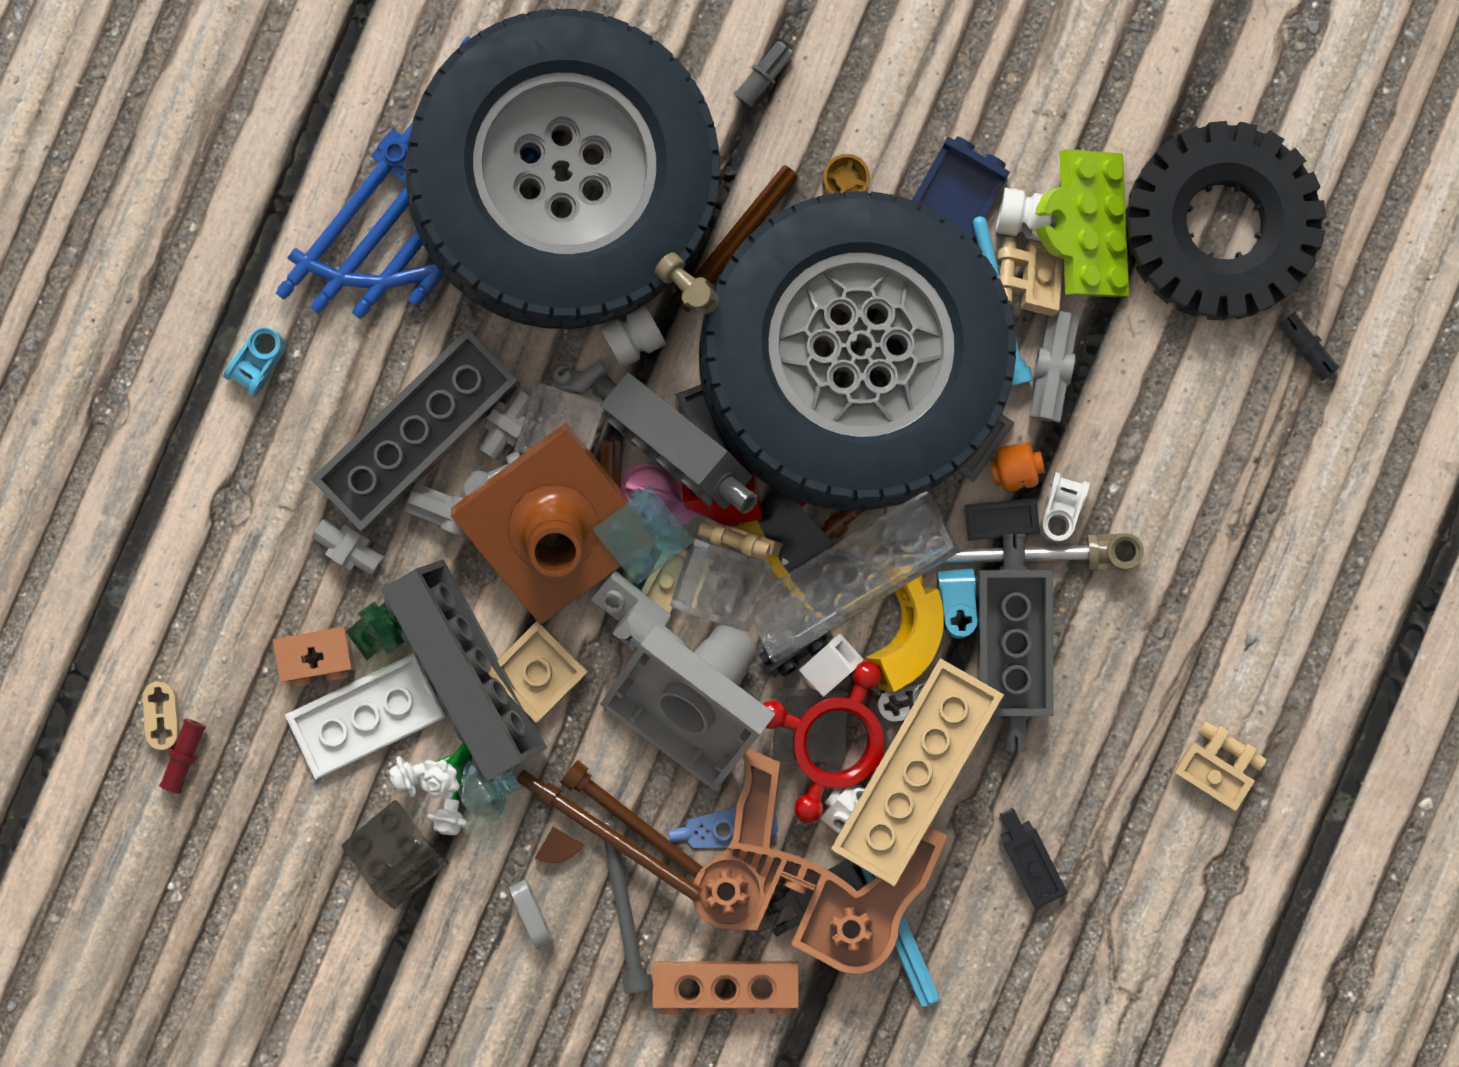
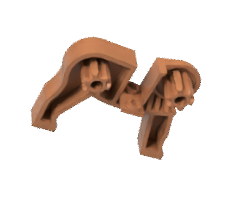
M748 749L743 756L745 783L737 801L732 841L726 850L698 872L693 883L702 889L696 901H693L697 913L706 923L719 929L759 930L780 879L783 877L787 879L784 884L787 888L805 895L807 889L814 891L791 943L792 946L844 973L863 974L876 969L891 954L898 937L901 918L913 899L926 888L948 835L929 827L896 886L876 877L859 891H856L834 873L809 860L783 851L770 849L781 763Z

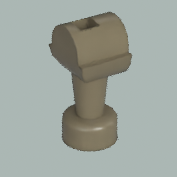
M675 252L665 255L659 261L654 271L655 275L664 283L673 281L683 292L682 301L692 311L697 310L702 314H709L718 308L719 296L714 291L715 287L703 277L695 279L684 271L685 263Z

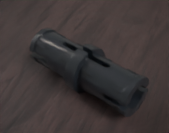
M1294 311L1287 317L1288 321L1286 319L1283 320L1277 327L1283 331L1297 348L1295 353L1299 358L1303 356L1318 374L1321 381H1324L1331 375L1328 370L1334 373L1340 366L1319 343L1322 339L1318 334L1314 336Z

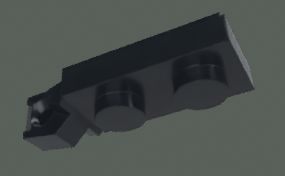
M1013 808L1000 813L999 815L1007 829V832L1000 835L1004 842L1002 844L1034 909L1036 910L1068 894L1036 828L1032 827L1030 821L1021 824Z

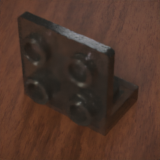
M397 800L392 801L342 844L343 850L375 895L394 910L449 864L445 856L427 841Z

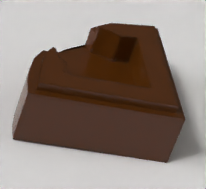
M553 826L535 859L547 863L563 862L575 856L582 849L584 843Z

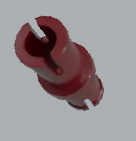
M188 718L183 721L184 723L175 747H171L168 752L170 760L159 784V787L176 794H181L189 768L196 763L198 757L195 756L202 734L206 729V725Z

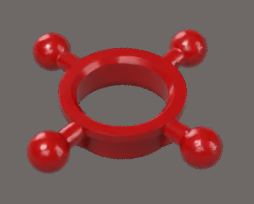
M871 661L860 662L853 670L852 678L855 685L849 698L833 697L822 700L811 706L801 718L788 714L783 704L778 701L769 700L763 703L764 706L775 713L765 728L777 729L784 727L794 732L793 750L796 761L801 770L813 780L808 793L800 796L794 805L795 815L802 822L813 823L821 817L823 813L821 797L826 787L845 788L863 781L874 771L876 766H879L885 755L882 753L884 737L881 725L873 712L863 705L868 690L875 688L881 680L880 668ZM836 710L848 711L857 715L865 727L867 743L864 753L857 763L846 770L838 772L822 770L812 763L807 753L806 740L809 729L825 713Z

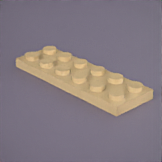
M940 658L831 850L891 885L896 886L1004 694Z

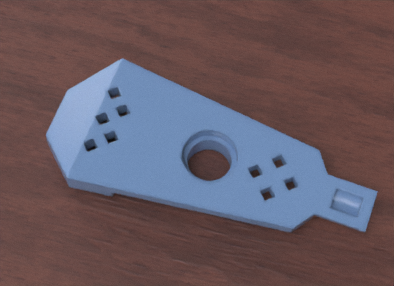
M737 807L689 819L686 827L669 829L670 841L672 843L687 841L693 848H728L733 838ZM776 813L774 815L772 839L778 832ZM724 822L730 826V833L727 836L717 834L716 827L719 823Z

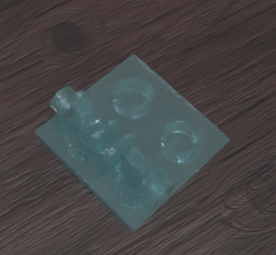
M651 485L643 491L640 488L634 490L629 495L631 500L593 529L636 585L694 542L693 538Z

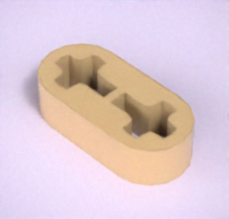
M167 682L151 683L144 690L142 698L145 737L148 744L155 749H170L175 746L180 734L178 695L175 688ZM161 687L162 693L169 694V701L163 702V714H159L158 703L151 701V695L157 694V688ZM164 717L165 729H171L172 737H167L165 740L166 744H162L160 738L154 737V731L160 729V718Z

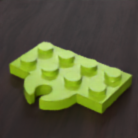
M1073 149L1059 151L1061 187L1053 188L1041 197L1035 211V215L1039 216L1052 213L1056 226L1055 229L1051 226L1035 229L1043 247L1053 256L1064 259L1065 295L1117 298L1129 296L1123 154Z

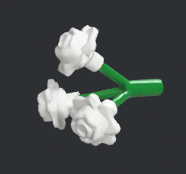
M462 743L452 755L437 761L427 760L424 765L422 762L412 766L399 756L396 758V765L389 771L390 780L393 783V787L397 788L396 791L398 793L407 791L411 797H415V787H417L418 779H421V788L430 793L432 798L445 797L443 809H439L433 814H427V818L434 822L433 830L439 831L440 834L457 835L461 827H468L470 825V822L463 819L461 813L458 812L459 801L456 800L464 763L472 755L466 743Z

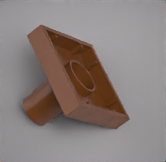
M567 422L451 508L453 520L540 625L656 540L653 529ZM551 533H560L570 538L568 542L558 546H548L538 542L542 537Z

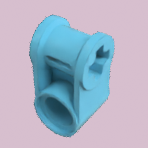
M268 327L256 329L242 349L231 360L223 377L227 380L233 379L248 390V395L255 397L264 387L272 370L284 355L286 350L284 336L280 332ZM266 335H272L275 339V348L271 353L263 354L259 348L260 340ZM242 370L250 374L253 378H250L249 376L244 374Z
M969 568L937 571V588L941 596L944 612V630L953 638H965L975 630L978 620L974 570ZM957 612H961L963 618L969 619V624L964 626L963 631H959L957 625H951V620L957 616Z

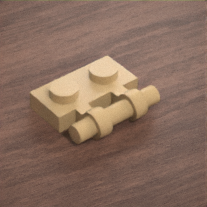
M1004 237L1002 248L998 251L997 262L1001 265L998 279L1000 278L1005 289L1008 303L1012 305L1013 294L1020 295V309L1054 317L1060 308L1063 259L1053 256L1039 241L1030 240L1026 244L1024 251L1016 249V238ZM1015 266L1023 267V279L1014 277Z
M709 519L707 523H701L698 535L710 539L711 544L731 550L735 547L741 549V554L766 561L768 555L778 557L783 544Z
M1204 721L1198 733L1209 739L1208 744L1204 749L1198 744L1191 742L1173 773L1233 811H1237L1255 780L1243 774L1244 770L1250 765L1260 771L1267 759L1256 753L1257 749L1249 743L1244 745L1229 736L1227 729L1220 725L1215 727L1209 722ZM1220 747L1237 757L1232 766L1215 756Z

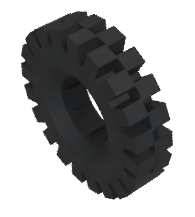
M1227 121L1209 122L1205 127H1192L1181 132L1173 140H1168L1142 168L1138 178L1134 181L1129 194V206L1126 208V227H1128L1129 235L1127 246L1130 257L1134 256L1138 266L1135 269L1144 283L1149 281L1156 289L1154 294L1168 304L1171 301L1179 306L1178 311L1194 317L1198 314L1207 316V320L1225 321L1228 318L1234 317L1241 319L1253 316L1262 310H1267L1280 302L1299 286L1303 278L1308 276L1317 261L1315 256L1317 251L1322 248L1325 230H1321L1322 221L1326 218L1324 200H1319L1317 191L1321 187L1314 171L1308 173L1303 165L1307 160L1295 147L1291 151L1282 144L1285 140L1284 138L1270 130L1266 134L1257 131V125L1239 122L1237 125H1228ZM1212 186L1234 187V192L1241 190L1254 202L1255 207L1253 210H1258L1260 232L1254 235V238L1258 240L1251 251L1245 255L1238 252L1235 254L1234 259L1213 257L1214 253L1210 252L1207 255L1192 241L1194 234H1189L1186 221L1187 212L1193 210V206L1190 205L1191 200L1204 189L1207 193L1213 189Z

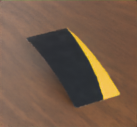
M776 489L761 503V520L739 523L736 526L738 529L783 543L779 556L768 555L764 562L814 615L818 614L829 630L836 627L876 590L872 582L825 535L792 497ZM782 558L789 561L786 565L782 566Z

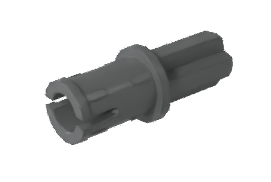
M776 42L758 65L753 64L751 67L753 69L752 73L739 89L733 93L734 96L745 106L752 108L769 84H775L774 78L793 56L791 49L782 42Z

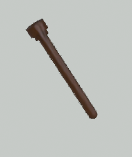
M577 760L560 781L561 784L570 791L575 789L577 792H580L582 790L694 879L696 878L703 866L591 780L592 775L587 772L589 768Z

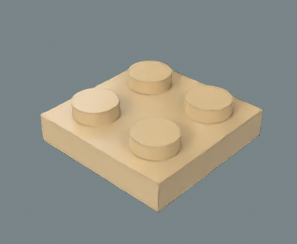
M538 621L497 660L500 667L503 666L515 688L513 691L523 710L536 723H539L589 673ZM491 666V671L488 672V674L492 678L499 680L504 686L507 694L516 702L512 694L509 692L507 687L504 685L500 677L497 675V673Z

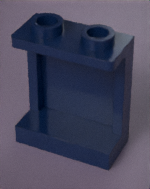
M957 136L954 140L947 137L912 201L918 202L921 207L925 205L943 215L942 218L945 220L948 218L964 231V235L973 239L975 235L973 220L978 216L985 218L1010 171L1005 169L1006 163L991 154H987L985 158L973 151L975 146L964 138Z

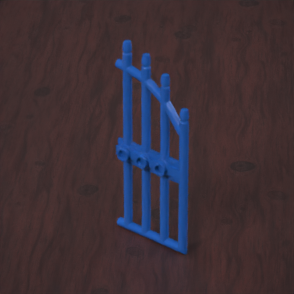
M467 36V37L462 41V43L460 44V46H462L465 42H467V41L470 39V37ZM412 123L402 135L395 129H392L383 138L371 155L379 164L309 250L303 253L295 248L289 254L287 259L296 264V266L288 274L286 281H283L276 291V294L283 300L290 296L294 291V287L299 285L308 272H311L329 281L321 290L322 293L317 295L310 306L318 314L328 306L329 300L333 299L343 286L369 288L363 295V299L359 300L352 311L357 318L361 319L370 311V307L379 300L387 289L420 282L419 287L413 290L408 299L410 303L417 307L425 300L426 294L430 293L444 275L435 264L402 271L423 245L417 230L380 275L354 273L409 206L406 187L338 270L318 261L390 172L406 184V156ZM556 131L551 135L552 141L561 131ZM529 148L521 159L531 164L539 159L537 151Z

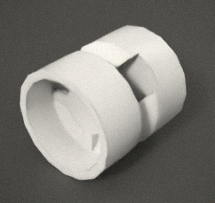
M1004 188L998 213L996 233L1015 237L1019 232H1022L1026 239L1040 241L1035 228L1050 226L1052 213L1043 216L1035 215L1036 207L1043 194L1034 193L1031 197H1027L1025 191Z
M645 305L627 314L626 321L622 322L616 319L600 328L621 368L639 360L641 351L649 354L666 345L663 336Z

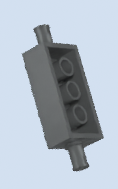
M628 372L618 385L608 376L601 377L595 383L593 394L603 400L600 406L610 414L606 421L618 430L631 444L639 447L657 465L665 468L678 482L692 490L705 504L710 507L715 502L725 510L731 503L742 514H746L754 508L758 496L745 487L753 476L726 449Z
M1002 534L1003 566H1000V570H977V679L1004 694L993 716H1001V719H1004L1003 751L1014 752L1015 736L1016 750L1018 752L1027 751L1026 719H1029V716H1054L1053 570H1029V566H1025L1026 534H1015V549L1013 548V534Z

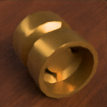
M853 154L835 156L828 162L823 173L822 189L824 195L836 192L843 193L845 191H867L870 182V172L866 163Z

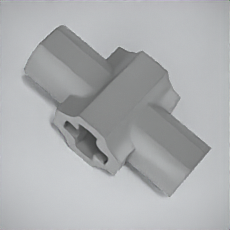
M516 387L506 404L499 402L491 411L483 426L489 431L478 448L498 460L508 443L515 446L531 421L526 418V415L536 399Z
M323 519L312 535L313 540L328 548L325 555L350 571L357 567L373 577L385 560L383 555L369 547L372 542L371 540L346 524L340 529L328 520Z

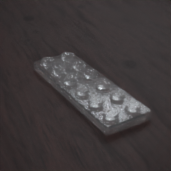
M926 491L906 501L744 601L769 658L777 663L958 554L960 551L932 494Z

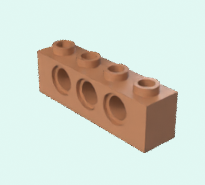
M654 961L653 1008H660V1014L664 1015L682 1014V1008H697V1014L701 1015L718 1014V1008H733V1014L738 1015L755 1014V1008H769V1014H791V1008H799L798 961ZM725 978L732 980L736 985L735 993L730 997L719 996L715 990V985L719 980ZM685 979H694L698 982L700 991L694 997H685L680 993V983ZM757 979H767L772 984L773 988L768 996L757 997L753 994L751 986Z

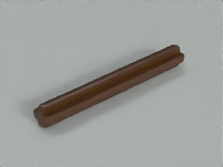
M786 165L780 168L694 274L693 277L695 279L703 277L711 284L714 283L722 273L728 260L743 241L762 224L796 182L798 175L794 170ZM681 291L675 298V303L684 311L689 312L691 309L682 301L683 292Z

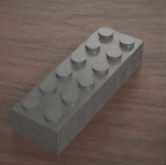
M467 328L320 469L311 480L361 532L366 533L416 483L423 479L476 428L499 402H503L521 383Z
M444 559L416 568L381 589L385 596L384 603L386 608L392 615L396 616L402 627V636L405 642L417 654L422 673L433 683L437 691L439 704L445 711L449 712L455 723L454 728L458 738L463 743H466L473 756L472 762L475 769L484 776L486 781L495 778L547 749L533 720L523 710L513 691L515 688L503 666L500 667L497 655ZM491 666L495 670L499 678L502 680L504 685L507 687L511 695L514 697L516 702L507 694L502 683L499 680L492 678L488 674V672L491 671Z

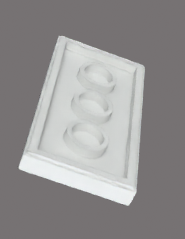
M416 653L285 714L315 780L447 718L429 679L424 676L420 669V660Z

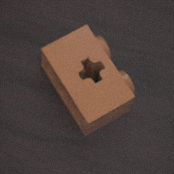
M343 626L273 639L280 682L290 681L291 688L311 685V677L325 675L326 681L348 678L347 671L356 669L348 627ZM313 648H315L316 653H323L324 660L318 661L317 668H315L314 663H307L306 656L312 655Z

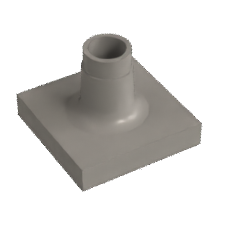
M655 625L600 703L602 707L714 791H716L775 715L774 712L739 687V684L747 674L748 668L756 659L757 651L752 641L745 634L726 625L717 626L694 652L658 625Z

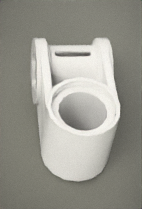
M1054 472L1039 524L1040 535L1045 541L1058 544L1072 535L1079 513L1085 503L1090 482L1083 481L1078 483L1062 478L1061 473ZM1059 517L1065 522L1066 531L1064 535L1057 536L1049 531L1048 521L1050 518Z

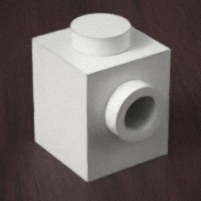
M839 633L799 671L804 675L806 683L824 697L864 659Z

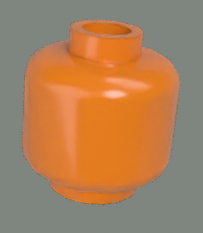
M1027 442L1000 447L996 450L995 457L990 458L995 485H1001L1006 492L1033 488L1039 482L1038 474L1045 473L1041 451L1034 453L1032 446Z

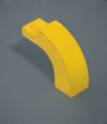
M896 561L885 567L901 606L900 628L894 639L887 646L865 657L866 661H871L880 668L881 680L877 685L878 689L895 692L913 682L927 669L937 653L944 627L943 604L938 588L922 587L923 577L919 569L912 562Z

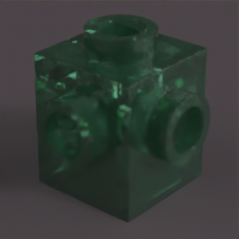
M373 602L358 613L361 619L346 631L367 661L383 650L389 655L405 643L402 638V627L396 616L388 611L385 603L378 606L376 602Z

